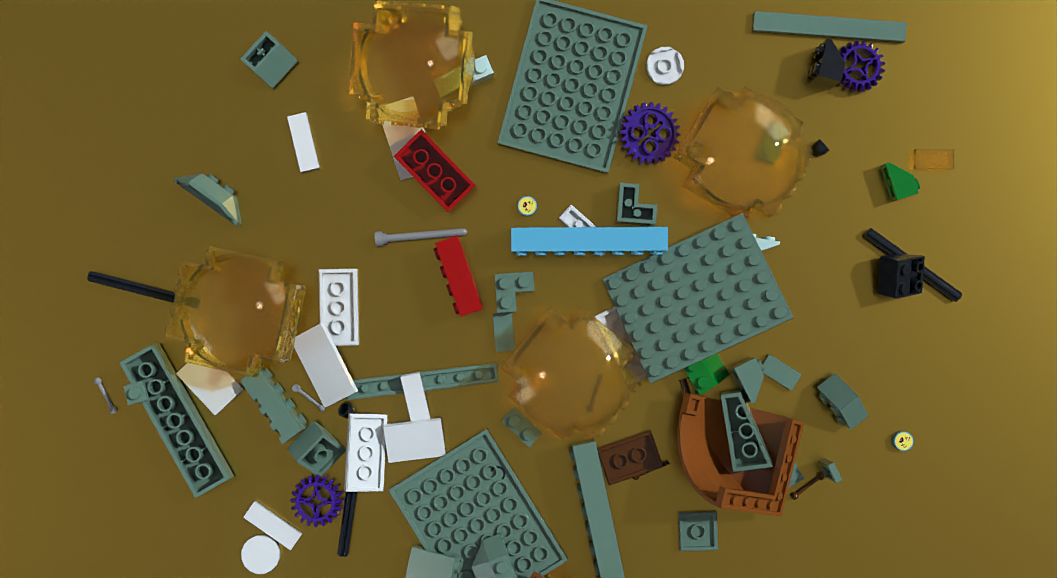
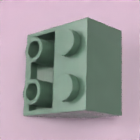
M267 31L240 58L272 89L298 62Z

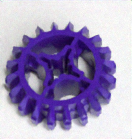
M855 40L853 44L849 42L846 44V47L842 46L840 48V54L844 61L848 54L851 57L849 59L851 65L847 69L844 68L842 80L839 83L841 85L845 82L846 90L852 86V92H855L857 88L859 92H863L864 89L868 91L871 89V85L875 87L878 84L877 80L880 81L882 79L880 74L884 73L885 69L881 68V66H884L885 62L880 61L883 54L877 55L879 48L872 49L873 43L866 46V41H862L860 44L858 40ZM857 52L863 53L869 58H862L859 53L857 54ZM866 63L864 66H862V68L852 69V68H854L856 65H860V64L862 65V64ZM870 64H872V66H873L872 74H871L870 78H868V76H867V74H868L867 67H868ZM849 74H855L861 81L851 78Z
M317 474L314 481L310 475L308 476V482L302 479V485L297 484L295 486L298 491H292V495L297 498L290 499V502L296 503L291 509L298 510L295 513V517L301 515V523L307 519V526H310L312 521H314V527H318L319 521L322 526H325L326 520L331 523L333 521L331 516L337 518L338 513L336 511L342 510V507L337 505L343 503V499H337V497L342 495V492L336 493L335 491L339 488V485L332 487L331 484L334 480L331 479L327 483V476H323L320 481V475ZM314 486L312 496L302 497L306 488ZM320 486L329 492L331 498L322 494ZM316 496L318 500L323 501L318 504V507L316 505V502L312 500L316 498ZM303 504L309 505L312 508L313 515L305 510ZM332 504L327 514L319 516L321 506Z

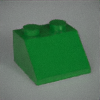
M718 354L682 369L697 395H702L730 375Z

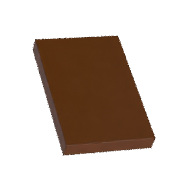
M651 430L597 449L609 486L664 467Z

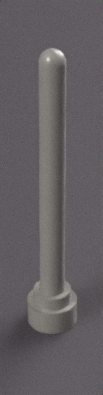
M459 228L387 234L383 233V231L375 232L376 247H382L384 244H388V242L443 238L456 235L465 236L467 230Z

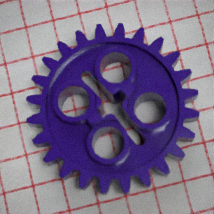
M644 102L641 103V108L638 105L634 106L635 112L631 109L628 110L630 117L623 116L626 123H620V126L624 130L618 131V133L623 134L624 137L619 139V141H625L622 149H629L626 155L633 154L632 160H636L639 157V163H643L646 160L647 165L651 164V161L657 164L658 158L663 162L665 161V156H672L670 151L677 150L673 144L680 143L675 139L677 136H681L680 133L676 132V129H679L680 126L674 125L678 119H671L673 112L667 114V107L660 109V103L654 107L653 102H650L647 107ZM648 115H651L654 119L652 125L647 122ZM661 121L662 125L655 129L650 137H647L638 145L637 143L649 133L648 130L654 129ZM634 128L639 129V138L633 135ZM661 129L666 132L665 139H662L659 135ZM647 142H650L653 146L651 152L646 149Z

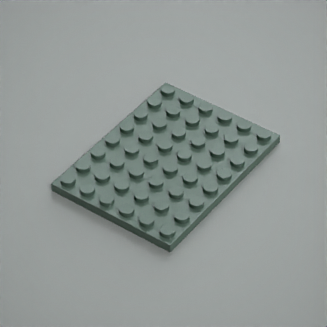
M536 0L498 144L608 173L648 25L555 0Z
M743 213L669 247L668 251H663V254H654L603 278L604 284L650 384L794 318Z
M488 429L483 430L389 489L390 494L425 550L450 557L461 556L462 568L460 573L457 574V578H476L472 564L483 539L498 533L502 534L518 578H530L533 571L544 576L568 561V558ZM496 466H500V467H502V468L505 470V477H504V479H502V477H503V471H502V469L497 468Z

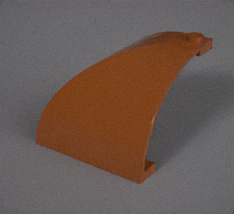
M684 393L678 420L677 443L683 470L693 488L706 501L722 509L782 516L804 422L750 408L773 461V466L733 472L722 401Z

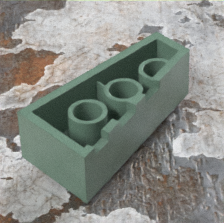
M259 366L242 378L240 382L252 400L260 403L258 405L260 412L265 417L270 418V427L273 431L280 433L281 437L279 440L284 444L306 429L307 421L301 413L297 414L294 410L295 404L290 398L286 399L283 395L284 390L281 385L274 383L271 378L273 375L269 369Z
M742 389L722 392L721 400L733 472L772 467L773 461Z

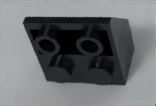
M827 38L815 49L814 58H816L815 65L811 66L809 76L812 77L810 83L833 88L841 82L846 62L832 39Z
M908 254L881 256L878 294L897 299L922 293L925 256Z

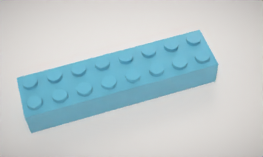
M668 227L511 228V251H515V255H527V251H535V255H546V251H554V255H566V251H573L574 255H585V251H592L593 255H605V251H612L613 255H624V251H631L633 255H642L644 251H650V254H663V251H668Z

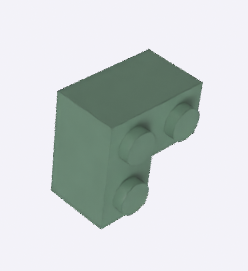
M619 184L616 223L656 225L657 205L638 203L640 184Z
M533 272L495 274L497 313L517 312L516 293L535 291Z
M836 373L817 387L820 392L819 398L825 405L828 403L831 405L830 409L842 426L846 425L852 430L869 416L859 396Z

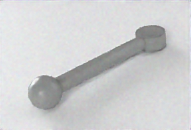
M97 377L94 379V383L98 385L110 407L109 412L114 414L117 412V407L112 405L101 384V378Z
M298 384L293 385L292 390L294 392H299L318 407L319 411H325L323 404H319L302 391Z

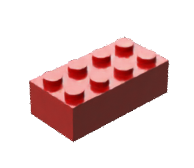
M422 129L394 155L395 159L447 212L476 186Z
M456 235L436 242V248H433L436 258L442 262L443 266H440L443 278L448 279L449 284L446 287L449 296H454L455 303L452 304L455 313L464 317L484 310L459 237Z

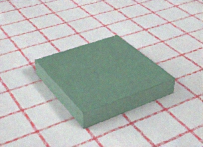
M717 511L678 512L679 551L718 550Z

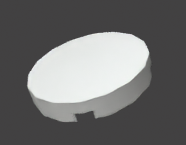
M670 47L655 49L649 55L646 62V72L649 78L659 85L675 83L681 77L684 70V60L681 54Z
M256 535L244 544L241 551V559L244 566L250 572L265 574L278 564L280 548L272 537Z

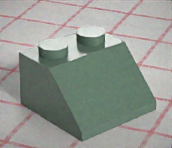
M748 357L730 366L729 369L739 389H742L746 401L754 403L764 378L762 372L764 367L760 360Z
M315 421L287 448L296 462L314 474H319L320 477L346 451V448L334 436Z

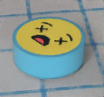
M525 196L519 200L518 210L521 214L530 216L535 213L537 203L534 198Z
M899 431L893 436V445L898 450L907 451L913 446V437L908 432Z

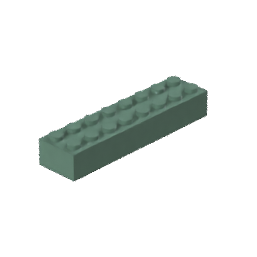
M153 343L121 361L120 365L131 384L141 381L145 382L149 400L141 403L194 497L197 498L234 477L160 343Z
M592 438L571 443L572 448H569L571 461L576 463V467H573L575 480L580 481L577 490L580 500H584V504L581 505L584 519L588 518V523L585 524L588 538H592V542H589L592 557H596L597 560L593 561L596 577L625 578L596 441Z

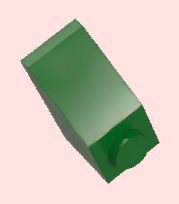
M890 162L881 165L892 202L919 193L920 184L913 174Z

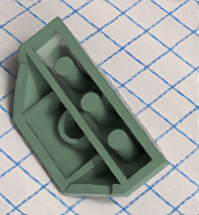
M201 173L177 177L173 180L235 226H241L238 198L233 195L234 190L227 185L223 187L217 183L219 180L210 173L208 176Z
M498 533L483 539L472 564L475 577L518 578L502 534Z

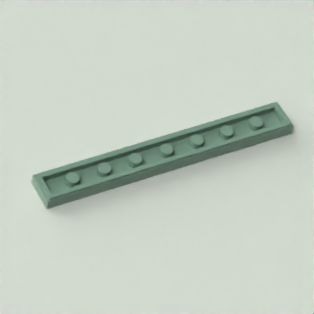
M754 11L752 31L904 43L906 41L907 22Z
M497 363L420 372L424 391L499 382ZM405 374L353 380L358 391L347 396V400L403 394L404 390L400 377Z

